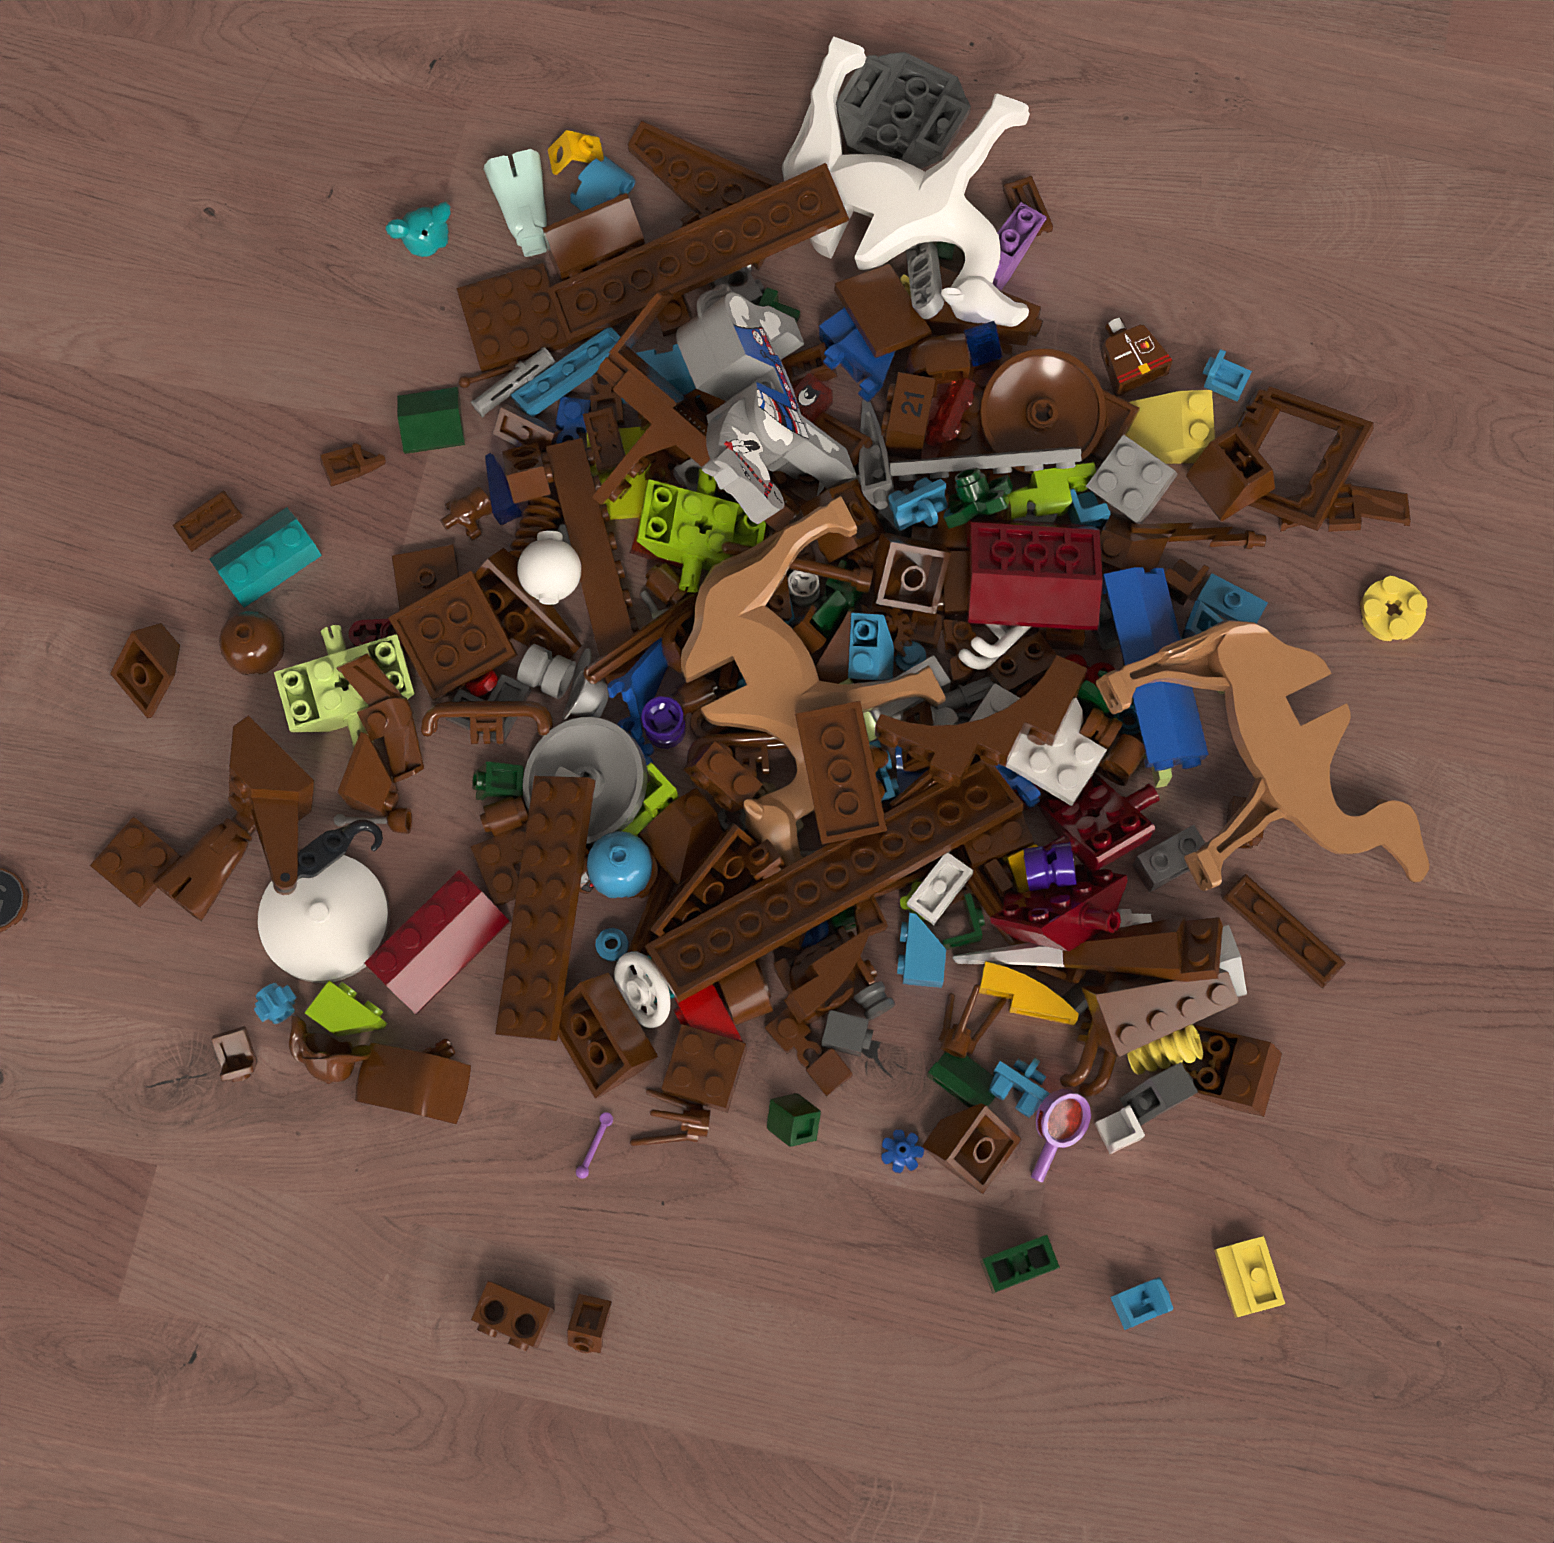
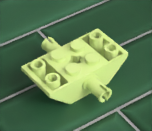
M332 625L330 626L332 633L329 632L328 627L321 630L328 653L327 656L276 671L274 675L290 732H330L348 726L354 748L360 732L367 734L357 712L367 707L368 704L336 667L368 653L402 696L408 700L415 692L397 634L346 650L341 626ZM346 686L349 687V690L343 691Z

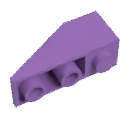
M1020 202L997 232L1001 253L993 285L998 290H1002L1009 281L1046 220V216Z

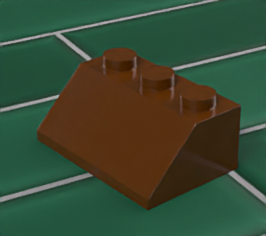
M627 193L542 228L549 257L561 282L645 244Z
M609 973L580 982L564 997L558 1036L595 1099L637 1075L659 1057Z

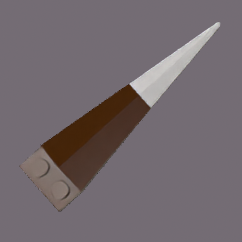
M1185 917L1119 927L1114 933L1102 930L1071 951L1025 943L955 955L953 959L957 964H985L986 961L994 964L1068 967L1127 973L1181 982L1219 979L1223 925L1219 917L1186 921Z

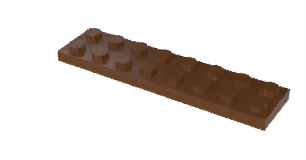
M534 776L495 1031L496 1035L557 1041L596 782V780L589 777Z

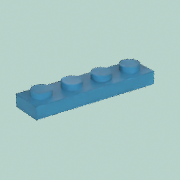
M611 327L605 328L511 394L515 404L524 413L532 417L536 416L597 373L598 367L609 356L610 350L621 337Z

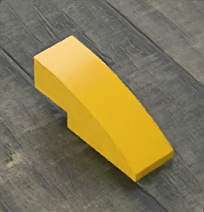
M985 961L979 993L1011 999L1010 1013L1069 1025L1076 1024L1079 1013L1047 986L1023 973Z

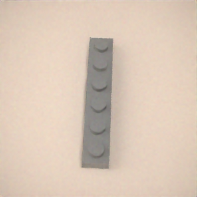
M1081 446L898 460L890 463L891 476H898L899 481L918 479L917 474L930 473V478L932 479L949 477L950 471L962 472L973 467H977L979 472L980 469L993 468V474L1012 472V467L1024 466L1025 471L1044 470L1043 464L1056 463V469L1074 468L1075 462L1082 461Z

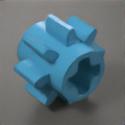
M272 983L261 989L255 996L258 1002L255 1003L254 1011L262 1022L269 1019L273 1024H278L289 1018L295 1011L292 1005L295 1004L294 1000L297 997L288 985L282 988L277 983Z

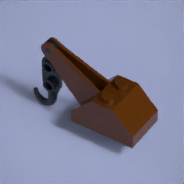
M249 715L233 726L228 800L237 812L243 811L250 819L254 820L273 887L277 893L289 895L295 891L297 881L300 878H313L319 875L347 852L354 836L362 831H368L374 835L375 841L371 846L372 851H376L381 846L383 834L379 826L372 821L356 820L345 827L324 832L298 852V821L312 812L314 780Z

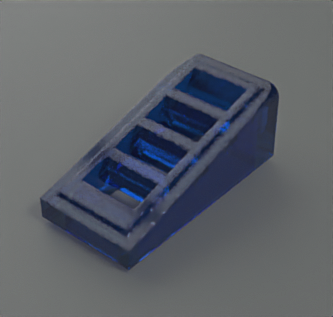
M995 321L964 330L967 349L973 367L1003 357Z
M489 453L485 455L492 513L498 523L504 525L522 516V511L519 504H514L509 484L500 463L493 454Z

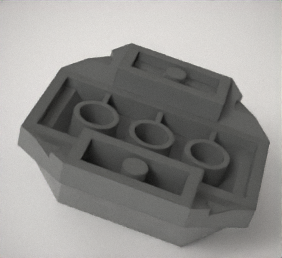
M906 52L890 53L879 57L877 55L866 56L864 65L856 69L836 101L837 116L847 152L851 154L889 156L909 163L919 169L941 161L970 114L971 106L958 77ZM904 116V117H907V118H906V119H899V118H897V117Z

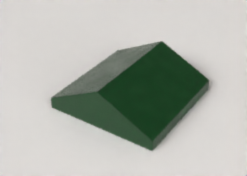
M458 387L397 396V417L404 454L465 445Z

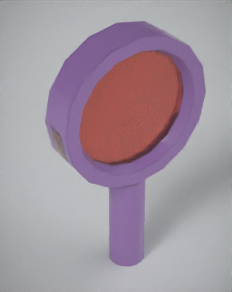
M1060 1089L1052 1092L1043 1100L1038 1108L1036 1130L1046 1142L1031 1174V1178L1039 1182L1044 1181L1058 1147L1065 1148L1075 1144L1088 1129L1091 1119L1090 1106L1084 1097L1070 1089Z

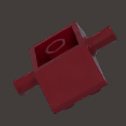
M1095 773L1092 774L1072 806L1048 793L1044 798L1040 799L1037 805L1058 838L1043 846V848L1047 851L1050 850L1053 844L1071 842L1073 855L1094 873L1150 839L1155 831V826L1140 811L1159 802V795L1155 788L1148 783L1127 797L1121 796Z
M1076 864L1074 866L1077 885L1058 887L1055 883H1051L1049 889L1028 891L1025 894L1011 890L1004 898L1002 910L990 917L991 924L1017 940L1071 951L1102 930L1114 933V931L1119 929L1121 917L1117 909L1128 882L1127 875L1113 873L1110 869H1100L1092 873L1085 865Z

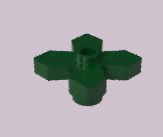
M977 467L966 469L957 474L954 478L956 481L954 487L957 493L949 497L950 509L945 511L944 520L948 529L968 522L973 517L990 515L1006 509L1009 504L1007 494L1011 493L1013 488L1009 476L1004 475L987 482L984 473H980Z

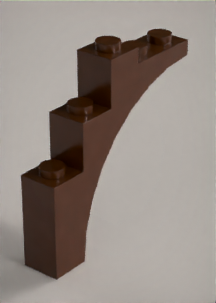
M1057 655L1040 681L1026 695L1006 709L971 722L958 725L935 726L904 722L881 714L875 724V736L879 737L878 740L888 747L896 748V746H899L909 751V755L919 761L930 760L929 774L933 776L936 782L944 786H951L952 784L960 787L975 754L980 755V759L987 764L993 766L1000 764L1006 767L1021 734L1027 735V739L1037 745L1047 744L1053 746L1084 681L1087 668Z

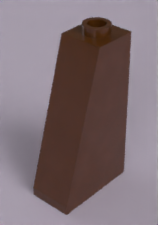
M939 266L943 290L952 286L959 273ZM999 290L1014 302L1027 305L1029 309L1028 316L1017 326L1008 327L990 323L963 321L955 316L951 305L945 300L942 309L934 317L924 320L931 329L932 335L963 332L966 339L982 341L985 336L1007 344L1027 346L1031 336L1037 337L1042 327L1043 320L1039 319L1041 306Z

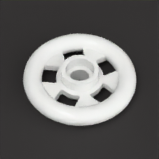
M639 952L625 953L616 963L614 983L639 1025L647 1028L658 1027L665 1022L670 1012L671 1003L668 985L649 957ZM631 965H634L637 974L633 975L630 969ZM655 997L657 998V1006L653 1003ZM641 1005L646 1006L647 1013L641 1010Z

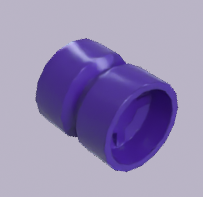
M660 696L646 703L642 710L641 719L647 739L651 744L658 748L669 749L682 742L686 734V724L682 708L677 701L670 697Z
M1071 842L1053 844L1050 850L1047 851L1042 846L1024 849V860L1030 891L1049 889L1051 883H1055L1058 887L1077 885Z

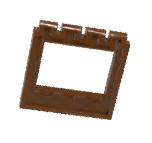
M1270 386L1267 391L1256 389L1246 406L1248 411L1242 413L1236 426L1241 429L1257 450H1259L1280 411L1337 431L1298 502L1269 492L1248 505L1318 531L1374 429V422Z

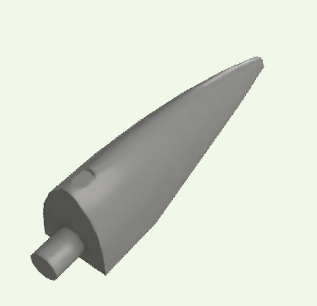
M863 399L860 432L870 437L873 444L869 449L863 445L859 452L861 488L864 496L877 509H884L887 507V503H889V495L895 492L893 478L891 476L887 449L883 435H881V428L871 402H866Z

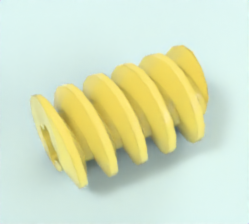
M1191 1024L1184 1027V1030H1177L1127 1053L1134 1073L1140 1075L1144 1073L1145 1069L1153 1072L1157 1070L1158 1066L1166 1069L1171 1063L1176 1065L1181 1062L1182 1064L1184 1060L1191 1063L1196 1060V1057L1202 1060L1203 1049L1198 1031Z

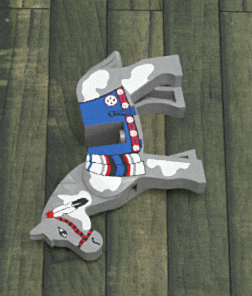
M720 284L713 290L701 294L697 300L698 315L678 328L676 338L696 389L726 401V403L706 416L708 421L706 445L710 460L701 467L702 471L713 476L719 488L731 494L749 519L756 524L763 522L784 508L783 497L778 488L771 482L768 470L784 472L796 480L799 479V475L810 474L828 490L844 484L855 477L856 472L846 448L800 413L793 388L781 362L783 358L804 345L795 318L770 306H757L743 296L732 292L729 286L725 284Z

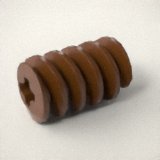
M544 496L528 500L529 506H526L523 511L525 517L521 518L519 522L521 528L516 530V540H513L510 545L512 551H509V553L515 559L519 560L524 549L532 542L537 541V534L539 532L558 531L559 526L554 524L553 520L563 521L564 519L563 515L557 512V509L561 508L558 502Z

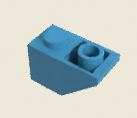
M851 613L848 678L868 680L893 679L894 645L885 616L881 614Z
M909 913L908 923L902 922L900 942H906L905 955L899 954L897 974L903 975V984L942 988L946 948L917 914Z

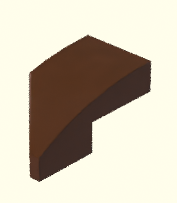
M353 443L352 447L320 455V462L331 487L363 476L386 463L384 455H374L361 449V445Z

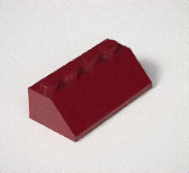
M458 870L364 964L417 1015L510 921L461 870Z

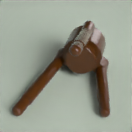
M974 985L959 1024H953L951 1029L955 995L950 993L945 1010L943 1029L938 1039L942 1042L940 1049L959 1058H965L967 1052L973 1054L976 1044L1000 1013L1007 999L1004 997L1000 999L971 1038L972 1031L966 1028L980 986Z
M647 1089V1095L686 1109L683 1111V1114L652 1109L650 1115L681 1121V1130L687 1131V1133L632 1139L630 1144L638 1146L680 1141L698 1142L699 1136L707 1137L711 1110L703 1109V1105L691 1104L670 1095Z

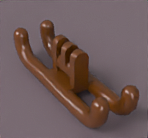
M534 701L443 702L429 709L421 722L422 735L430 737L438 730V720L440 718L470 717L471 744L479 743V732H483L484 744H491V731H496L497 744H504V717H531L535 720L537 731L542 736L547 735L553 729V721L548 709L539 702Z
M763 731L706 735L699 737L691 744L687 754V764L702 745L716 741L729 747L735 753L736 760L741 765L749 764V767L755 772L756 763H762L763 775L770 774L768 750L786 749L787 747L778 739Z
M1097 970L1098 973L1105 975L1104 985L1119 980H1135L1132 974ZM1086 1010L1084 1017L1092 1020L1091 1023L1082 1022L1080 1027L1081 1030L1088 1032V1034L1078 1035L1076 1042L1084 1045L1079 1064L1072 1074L1061 1076L1060 1083L1063 1087L1071 1088L1083 1083L1091 1071L1098 1047H1103L1090 1010ZM1105 1049L1096 1078L1093 1082L1084 1083L1079 1087V1092L1082 1096H1096L1104 1090L1111 1078L1117 1058L1116 1055Z

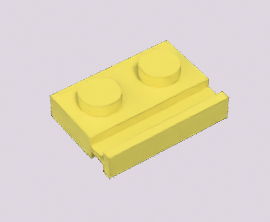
M1264 1236L1214 1250L1235 1318L1285 1304Z

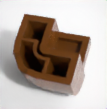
M963 332L935 335L919 340L905 359L904 373L935 379L932 398L937 396L938 384L969 380L970 362L966 338Z

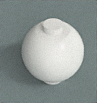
M542 531L537 534V541L529 544L522 552L517 567L518 578L524 590L532 597L539 599L540 603L556 604L559 600L570 595L577 587L581 577V562L576 551L569 544L563 542V535L560 532Z

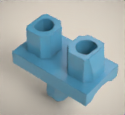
M925 477L917 481L913 486L914 492L906 495L903 491L898 490L889 495V508L893 512L894 524L899 531L922 520L928 526L937 524V513L948 508L945 498L946 483L942 479L931 482Z
M1019 1058L1017 1059L1013 1067L1024 1073V1075H1021L1000 1061L994 1069L993 1075L995 1076L988 1090L989 1093L1001 1100L1005 1099L1012 1087L1023 1093L1015 1109L1028 1118L1038 1110L1043 1100L1051 1094L1029 1080V1078H1032L1042 1085L1047 1077L1036 1070L1040 1063V1060L1034 1058L1030 1065Z

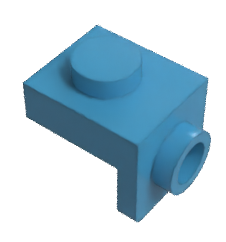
M1220 349L1216 359L1210 356L1202 374L1207 376L1204 388L1238 402L1252 371L1225 360L1226 351Z
M1160 1277L1110 1297L1124 1330L1173 1310L1170 1294Z

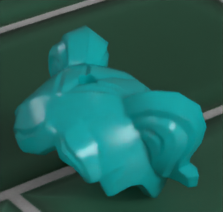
M445 201L435 205L433 208L420 207L415 211L406 213L402 220H391L386 225L385 230L391 238L401 239L405 247L413 255L419 257L431 256L439 248H444L448 244L449 231L446 221L451 215V206ZM423 230L428 232L427 236L422 235Z

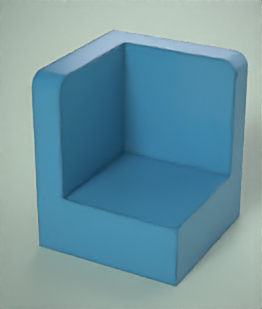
M1074 488L1070 489L1072 503L1067 513L1071 523L1093 525L1096 528L1104 527L1110 516L1107 504L1099 505L1092 491L1077 495Z

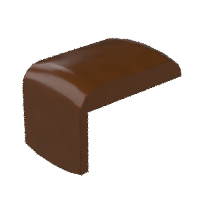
M370 1043L371 1055L368 1059L362 1060L358 1073L355 1094L356 1102L457 1124L467 1095L471 1065L432 1054Z

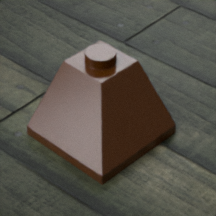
M1111 514L1100 535L1102 576L1103 574L1134 567H1143L1145 573L1151 572L1150 570L1157 568L1169 537L1163 534L1132 533L1130 528L1135 523Z
M162 623L132 631L110 672V675L147 719L153 717L175 676L180 644Z
M360 732L337 792L351 809L377 817H387L389 812L397 807L399 801L398 789L379 750L366 733Z
M694 788L670 803L639 832L638 837L645 843L652 855L678 886L687 879L699 861L715 844L722 834L716 811L699 790Z
M980 1103L941 1119L921 1147L953 1174L981 1194H984L1022 1139L986 1105Z

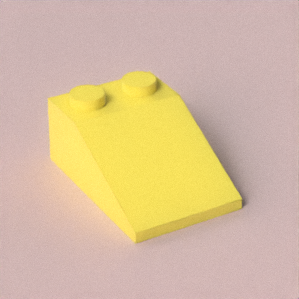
M1212 390L1177 391L1129 402L1139 407L1140 411L1126 436L1165 464L1195 463L1208 444L1215 439Z

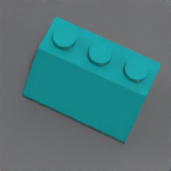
M286 507L209 560L243 608H245L322 555L297 518Z

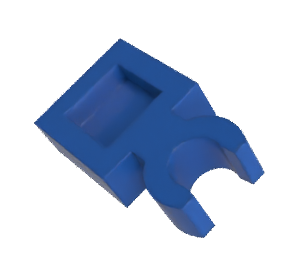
M568 397L560 398L555 425L558 430L563 431L558 434L557 444L567 440L579 439L578 432L587 433L582 414L591 412V400Z

